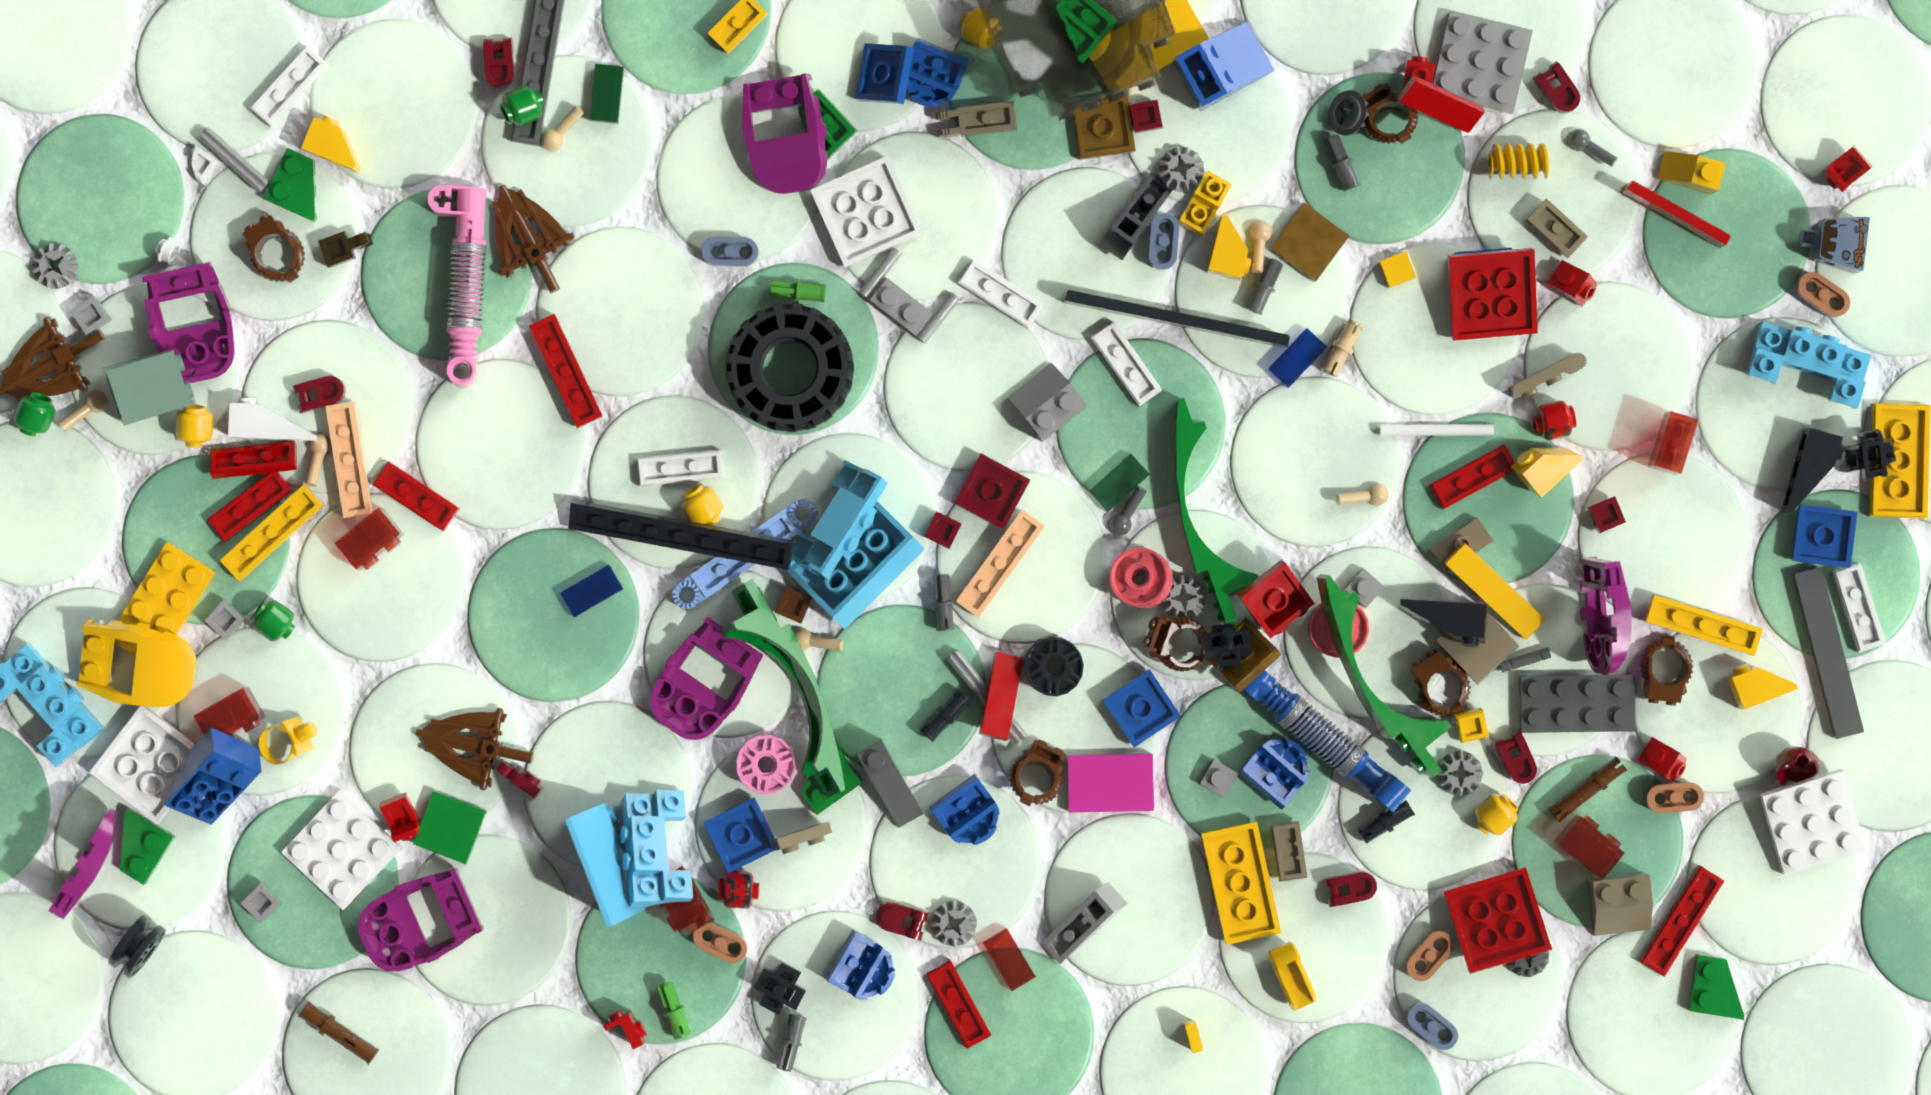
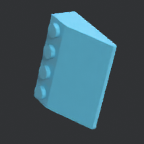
M878 501L873 507L877 510L873 523L870 527L866 528L860 537L857 548L850 553L847 559L841 557L828 579L812 570L809 571L792 560L789 570H786L844 629L925 550Z
M604 802L566 818L567 827L606 926L615 925L645 910L647 907H630L627 870L623 869V855L626 853L625 843L621 842L620 833L615 825L619 820L614 807H608L607 802Z

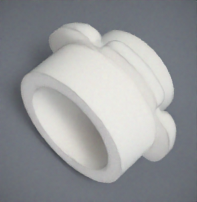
M169 237L167 240L162 239L157 244L155 254H157L159 262L172 264L178 257L181 245L175 242L173 237Z

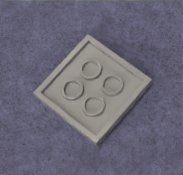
M1450 11L1432 84L1484 108L1513 114L1533 30Z

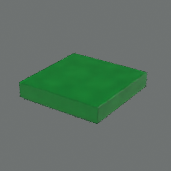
M433 791L420 824V832L416 834L413 845L467 864L487 810Z

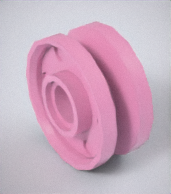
M759 734L749 739L740 749L736 759L737 774L741 782L750 791L759 794H774L784 789L792 780L796 769V756L791 745L782 737L773 734ZM764 756L772 758L774 768L768 772L762 771L758 765L760 758Z

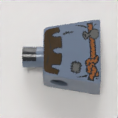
M1870 217L1822 219L1817 222L1816 231L1801 230L1799 246L1814 248V262L1850 273L1864 271Z

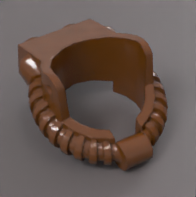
M1387 82L1377 85L1368 94H1362L1363 99L1369 103L1366 106V111L1370 115L1365 117L1364 124L1366 126H1364V129L1370 138L1372 137L1374 141L1382 142V144H1390L1392 142L1395 144L1397 141L1403 144L1412 138L1410 134L1417 127L1418 113L1415 109L1400 103L1398 94L1391 92ZM1396 110L1407 118L1408 123L1404 130L1395 134L1380 131L1374 125V121L1381 112Z
M266 214L259 219V223L255 225L250 224L244 228L245 232L242 233L246 239L244 246L250 251V262L253 263V268H255L256 272H259L260 276H264L269 281L284 282V280H287L291 283L300 277L298 271H301V266L304 265L303 261H305L304 247L294 232H290L289 229L285 230L281 221L276 220L272 215ZM285 238L294 250V260L291 264L292 269L282 273L270 271L264 266L261 251L268 240Z
M1167 615L1161 618L1154 616L1150 620L1148 625L1149 632L1144 637L1142 645L1143 649L1149 651V655L1152 658H1160L1161 663L1166 667L1180 672L1194 670L1195 667L1198 668L1200 664L1204 663L1205 658L1201 634L1207 633V631L1204 630L1205 628L1200 623L1187 617H1176L1173 619ZM1179 628L1191 629L1198 639V644L1202 645L1199 656L1194 655L1191 659L1182 662L1176 661L1170 655L1168 648L1171 635Z
M1662 635L1661 640L1652 641L1650 645H1647L1646 649L1644 648V652L1641 653L1642 657L1639 660L1641 662L1639 667H1641V676L1645 679L1643 683V689L1645 690L1644 699H1648V703L1658 704L1660 700L1666 701L1665 705L1676 706V702L1681 703L1682 696L1687 693L1685 684H1688L1689 678L1691 679L1693 660L1690 658L1691 654H1688L1689 651L1685 649L1684 645H1680V642H1676L1674 636ZM1663 647H1671L1680 655L1682 660V669L1679 676L1670 683H1660L1652 673L1653 659L1651 657L1657 650Z
M1433 649L1426 654L1427 658L1422 661L1418 659L1411 664L1410 670L1415 675L1413 682L1418 686L1417 692L1419 694L1417 695L1420 697L1419 701L1422 702V706H1425L1427 711L1429 710L1431 714L1435 713L1437 716H1449V714L1454 716L1464 712L1463 705L1467 704L1466 701L1469 700L1468 695L1471 693L1469 692V689H1471V686H1469L1470 680L1468 681V676L1465 675V671L1461 670V667L1452 664L1450 656H1444L1440 650L1436 651ZM1437 672H1449L1460 683L1461 692L1457 700L1458 702L1450 707L1435 705L1428 694L1429 680Z
M1035 740L1030 749L1023 751V757H1019L1014 762L1015 764H1012V768H1010L1011 773H1009L1010 787L1013 788V792H1016L1015 795L1020 797L1019 802L1030 807L1032 803H1035V805L1040 803L1042 805L1057 797L1056 794H1059V790H1061L1060 785H1062V776L1060 774L1064 771L1061 763L1066 754L1063 753V750L1057 747H1049L1043 740ZM1027 765L1043 767L1050 776V790L1047 793L1035 796L1024 792L1019 781L1020 770Z

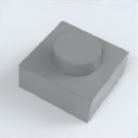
M92 296L70 311L86 335L94 333L112 320L96 296Z
M1362 568L1344 590H1348L1349 593L1355 591L1360 597L1359 603L1364 608H1367L1385 586Z
M222 600L204 621L222 638L228 640L246 618L228 601Z
M1213 759L1199 784L1225 798L1238 773Z
M262 882L240 904L259 923H263L282 901Z

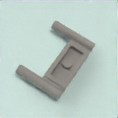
M893 247L859 293L926 344L959 302L960 298L951 292L937 312L933 314L894 282L885 277L902 255L901 252Z

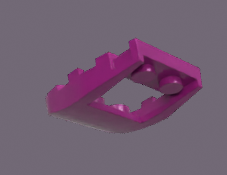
M804 73L797 76L743 84L742 131L752 170L762 186L777 194L809 190L819 184L826 173L827 151H825V136L827 135L826 124L822 120L818 96H813L809 80H813L811 74ZM805 105L807 133L761 141L755 140L752 113Z
M211 261L142 277L143 283L147 282L148 299L145 300V308L149 320L148 332L150 339L155 343L158 353L172 349L175 355H181L185 370L180 372L184 382L195 383L213 379L224 374L231 366L235 356V340L229 301ZM214 291L221 320L172 331L166 330L160 302Z
M1597 557L1579 558V564L1582 565L1583 579L1579 580L1580 592L1585 593L1586 607L1580 608L1581 620H1587L1588 632H1585L1583 635L1586 657L1591 669L1595 673L1601 675L1612 674L1620 668L1627 656L1632 630L1631 602L1620 561L1597 559ZM1606 598L1612 599L1614 614L1607 615Z
M706 617L704 619L705 622L695 633H691L677 651L670 656L652 690L650 698L651 709L656 719L680 737L689 740L703 739L712 734L728 715L736 709L763 657L762 653L744 641L724 638L720 632L724 627L710 617ZM696 644L743 676L727 700L680 668Z
M110 808L88 843L92 850L90 852L85 850L83 855L80 856L75 865L80 870L75 877L70 875L68 880H66L48 910L50 913L64 919L96 878L107 859L116 831V811Z
M458 868L422 877L394 887L387 894L369 903L362 911L358 922L359 935L368 956L376 966L391 972L413 968L416 965L433 962L484 929L460 877ZM430 885L454 936L432 947H429L407 898L408 895Z

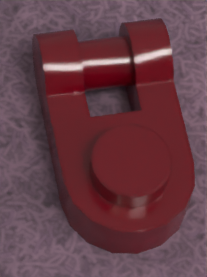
M503 38V41L483 39L486 80L496 89L507 88L514 80L513 38ZM494 52H503L504 59L494 60Z
M1555 61L1549 65V69L1543 74L1539 72L1532 77L1535 85L1542 91L1557 112L1562 114L1570 113L1578 107L1580 93L1559 62ZM1556 78L1561 85L1553 89L1549 82Z
M325 376L292 386L294 395H298L300 404L297 406L300 414L337 404L342 401L346 394L344 382L334 376ZM315 390L318 399L311 401L309 391Z
M1520 730L1511 733L1512 736L1505 740L1500 738L1493 741L1504 767L1513 781L1525 784L1535 778L1537 766ZM1517 747L1520 754L1511 758L1508 750Z
M1365 871L1323 879L1324 886L1329 891L1330 898H1327L1329 907L1365 901L1372 898L1377 891L1375 878ZM1347 884L1349 894L1341 895L1339 885Z
M887 902L878 908L876 922L885 931L921 941L924 933L921 931L924 921H927L929 913L898 903ZM905 916L913 918L911 927L902 925Z

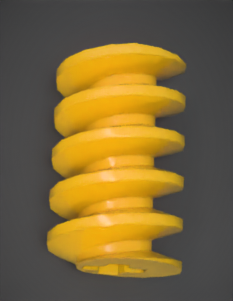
M1498 143L1493 144L1488 156V178L1492 179L1494 171H1497L1499 178L1503 179L1505 172L1509 171L1511 179H1514L1517 171H1520L1522 179H1526L1528 171H1531L1533 178L1537 179L1539 172L1543 171L1544 177L1547 179L1549 155L1545 144L1540 143L1537 149H1535L1534 145L1529 143L1525 151L1521 143H1517L1514 150L1510 143H1506L1502 150Z

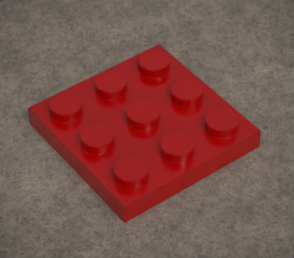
M1533 248L1448 255L1451 339L1453 341L1538 333L1535 250Z
M1526 867L1443 892L1469 974L1552 951Z

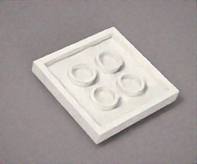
M888 155L810 190L845 269L923 234Z
M140 706L89 773L155 824H159L171 809L164 806L163 802L195 743L147 706Z
M1841 768L1759 794L1780 869L1784 876L1866 851L1845 773Z
M339 790L281 853L342 910H345L403 847L398 842H393L390 834L343 790Z

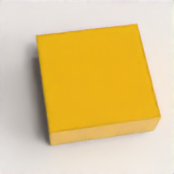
M1407 251L1379 261L1388 288L1416 278Z
M1482 708L1454 715L1461 743L1489 737Z
M1195 1021L1183 1022L1192 1053L1202 1051L1203 1046Z

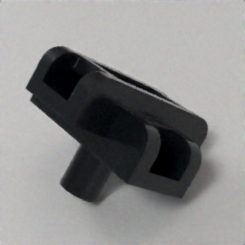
M1879 429L1857 433L1858 444L1844 446L1846 467L1851 471L1861 469L1864 481L1877 476L1887 477L1886 464L1896 461L1893 447L1894 439L1892 437L1883 438L1882 432ZM1875 437V440L1866 442L1867 438ZM1878 465V468L1869 469V466Z
M1234 623L1212 625L1211 633L1201 634L1204 658L1216 659L1218 670H1223L1226 666H1234L1235 669H1240V657L1252 654L1253 647L1249 630L1235 631ZM1223 656H1232L1233 659L1223 660Z
M783 961L776 973L764 967L753 987L764 993L759 1005L779 1015L784 1005L796 1010L806 992L805 988L796 984L801 971L792 968ZM781 974L784 975V976H786V977H788V978H790V979H792V980L790 981L789 979H787V978L781 976ZM767 1000L770 1001V1002H772V1003H774V1004H776V1005H778V1006L776 1007V1006L770 1004L769 1002H767Z

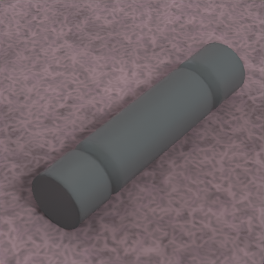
M1546 647L1539 651L1536 650L1504 660L1499 667L1503 673L1551 658L1549 648Z

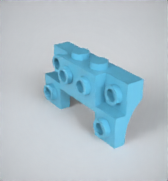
M1766 322L1759 323L1754 338L1753 353L1747 376H1753L1775 384L1777 383L1781 366H1786L1824 379L1833 380L1828 401L1858 409L1866 384L1864 378L1871 359L1870 354L1847 348V345L1840 344V339L1834 336L1823 335V338L1812 335L1813 330L1805 327L1796 326V329L1789 330Z
M846 460L843 461L845 466L837 479L830 482L834 488L838 489V492L810 534L813 538L799 531L797 534L799 538L792 549L791 560L809 571L812 570L826 579L829 578L841 557L847 559L850 553L857 548L860 537L866 528L870 527L873 523L874 515L877 512L873 507L888 484L883 477Z
M26 644L8 661L0 664V703H3L17 690L52 728L53 732L40 742L37 747L54 767H59L75 752L97 737L105 728L83 704L84 698L81 693L74 687L70 689L63 681L65 679L64 674L56 666L51 667L32 644Z
M656 790L654 794L626 793L621 799L623 826L620 837L621 842L625 843L626 853L623 855V869L627 870L630 907H649L669 902H690L693 899L691 871L669 870L665 832L666 821H683L686 818L684 791Z

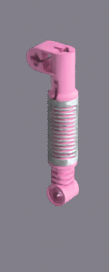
M438 185L432 188L428 194V204L431 210L440 217L456 218L455 238L451 240L450 254L454 256L450 260L454 262L449 263L453 266L449 268L453 271L449 273L453 277L448 278L453 281L448 283L452 286L448 288L452 291L448 295L452 297L448 298L451 302L447 303L451 306L447 308V310L451 311L447 315L456 317H448L446 321V332L449 335V339L453 340V342L449 343V347H452V349H449V354H452V356L448 357L447 375L456 386L467 387L475 381L477 376V358H473V356L477 355V351H474V349L478 347V344L474 342L478 341L483 327L481 322L483 319L481 316L484 314L482 312L484 309L482 307L484 304L482 300L485 294L483 292L485 289L483 287L485 284L483 280L486 274L484 272L486 269L484 266L486 262L484 260H486L485 255L487 254V242L484 240L486 189L470 186ZM453 192L458 193L457 211H452L450 202H446L444 207H440L439 203L436 202V200L441 199V195H446L447 200L452 201ZM459 365L469 367V375L464 379H458L454 376V370Z

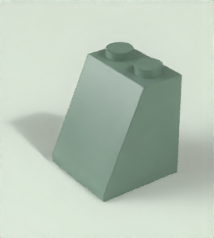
M172 349L103 368L120 420L124 426L190 406L189 398L194 397L190 382H184L180 372L185 370L180 354L175 355Z

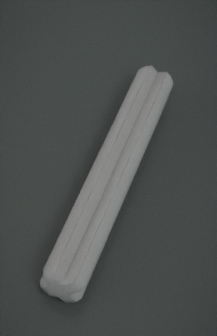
M958 650L954 651L948 656V662L984 705L988 689L987 684ZM1012 717L1009 737L1015 744H1019L1027 737V733Z

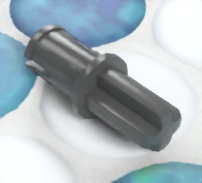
M1336 134L1326 138L1324 144L1333 163L1331 168H1335L1343 191L1359 186L1360 182H1358L1351 164L1353 159L1348 157L1340 136Z
M1272 258L1268 259L1259 280L1254 282L1256 287L1245 307L1246 309L1262 315L1270 294L1275 292L1273 288L1283 268L1281 262Z
M937 574L933 577L935 602H932V606H935L936 631L954 630L952 604H955V602L951 599L949 574Z
M789 1013L784 1037L780 1039L782 1046L776 1065L779 1070L790 1072L793 1069L798 1046H802L800 1041L807 1020L803 1016Z

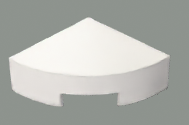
M195 145L191 153L192 170L196 179L205 185L221 162Z

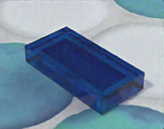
M1306 328L1268 370L1286 388H1289L1321 355L1327 346Z
M607 565L562 591L560 594L573 617H577L622 591L624 588L611 565Z

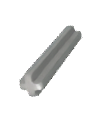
M207 127L201 132L199 139L256 191L262 192L267 188L269 180L212 129Z

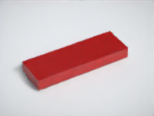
M1414 75L1398 95L1400 103L1468 134L1485 113L1482 106Z
M295 440L210 450V476L212 479L297 470V445Z
M1503 444L1429 484L1443 510L1513 472L1511 466L1515 462L1506 445Z
M390 461L386 463L372 484L443 532H445L460 509Z
M280 472L268 473L207 520L223 542H227L291 494L293 490Z
M998 651L994 653L979 735L1003 741L1008 740L1024 658Z
M951 960L926 973L966 1049L992 1036Z

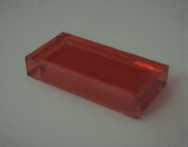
M1007 927L982 942L1011 991L1036 977Z

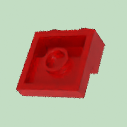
M1282 559L1237 594L1255 622L1270 639L1282 633L1288 624L1296 618L1305 615L1309 608L1315 604Z

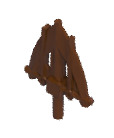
M505 184L499 187L498 203L492 204L496 212L495 236L502 266L498 270L500 276L505 275L506 278H509L514 274L515 269L521 267L524 270L527 268L526 264L531 262L533 266L537 267L550 294L559 291L560 287L546 261L549 259L547 253L551 251L555 254L558 247L573 245L572 240L575 238L573 233H566L561 225L545 209L527 198L522 189L515 192L508 189ZM527 218L534 220L541 230L538 236L534 233ZM512 225L514 226L522 245H516L511 237Z
M49 317L44 318V325L25 342L15 355L10 366L1 371L5 377L0 387V395H15V399L19 401L22 396L30 395L31 392L41 393L49 397L66 394L78 389L83 393L88 391L87 385L91 383L85 376L82 377L80 373L82 367L81 365H76L74 361L79 359L78 354L105 339L104 334L101 330H97L74 344H64L66 337L63 334L59 335L56 318L52 320ZM43 351L49 354L31 365L33 358ZM57 370L56 377L46 382L38 381L43 376Z
M497 707L495 712H474L451 716L442 720L431 719V725L422 730H416V736H419L427 746L424 751L434 754L442 763L461 776L478 783L480 790L484 791L487 789V786L492 787L490 772L496 767V765H493V759L503 757L531 764L534 757L533 752L502 746L503 742L498 741V736L503 735V731L500 730L501 723L505 722L508 715L504 714L503 708ZM464 729H471L477 731L478 737L456 733ZM453 748L474 753L475 755L471 759L460 757Z

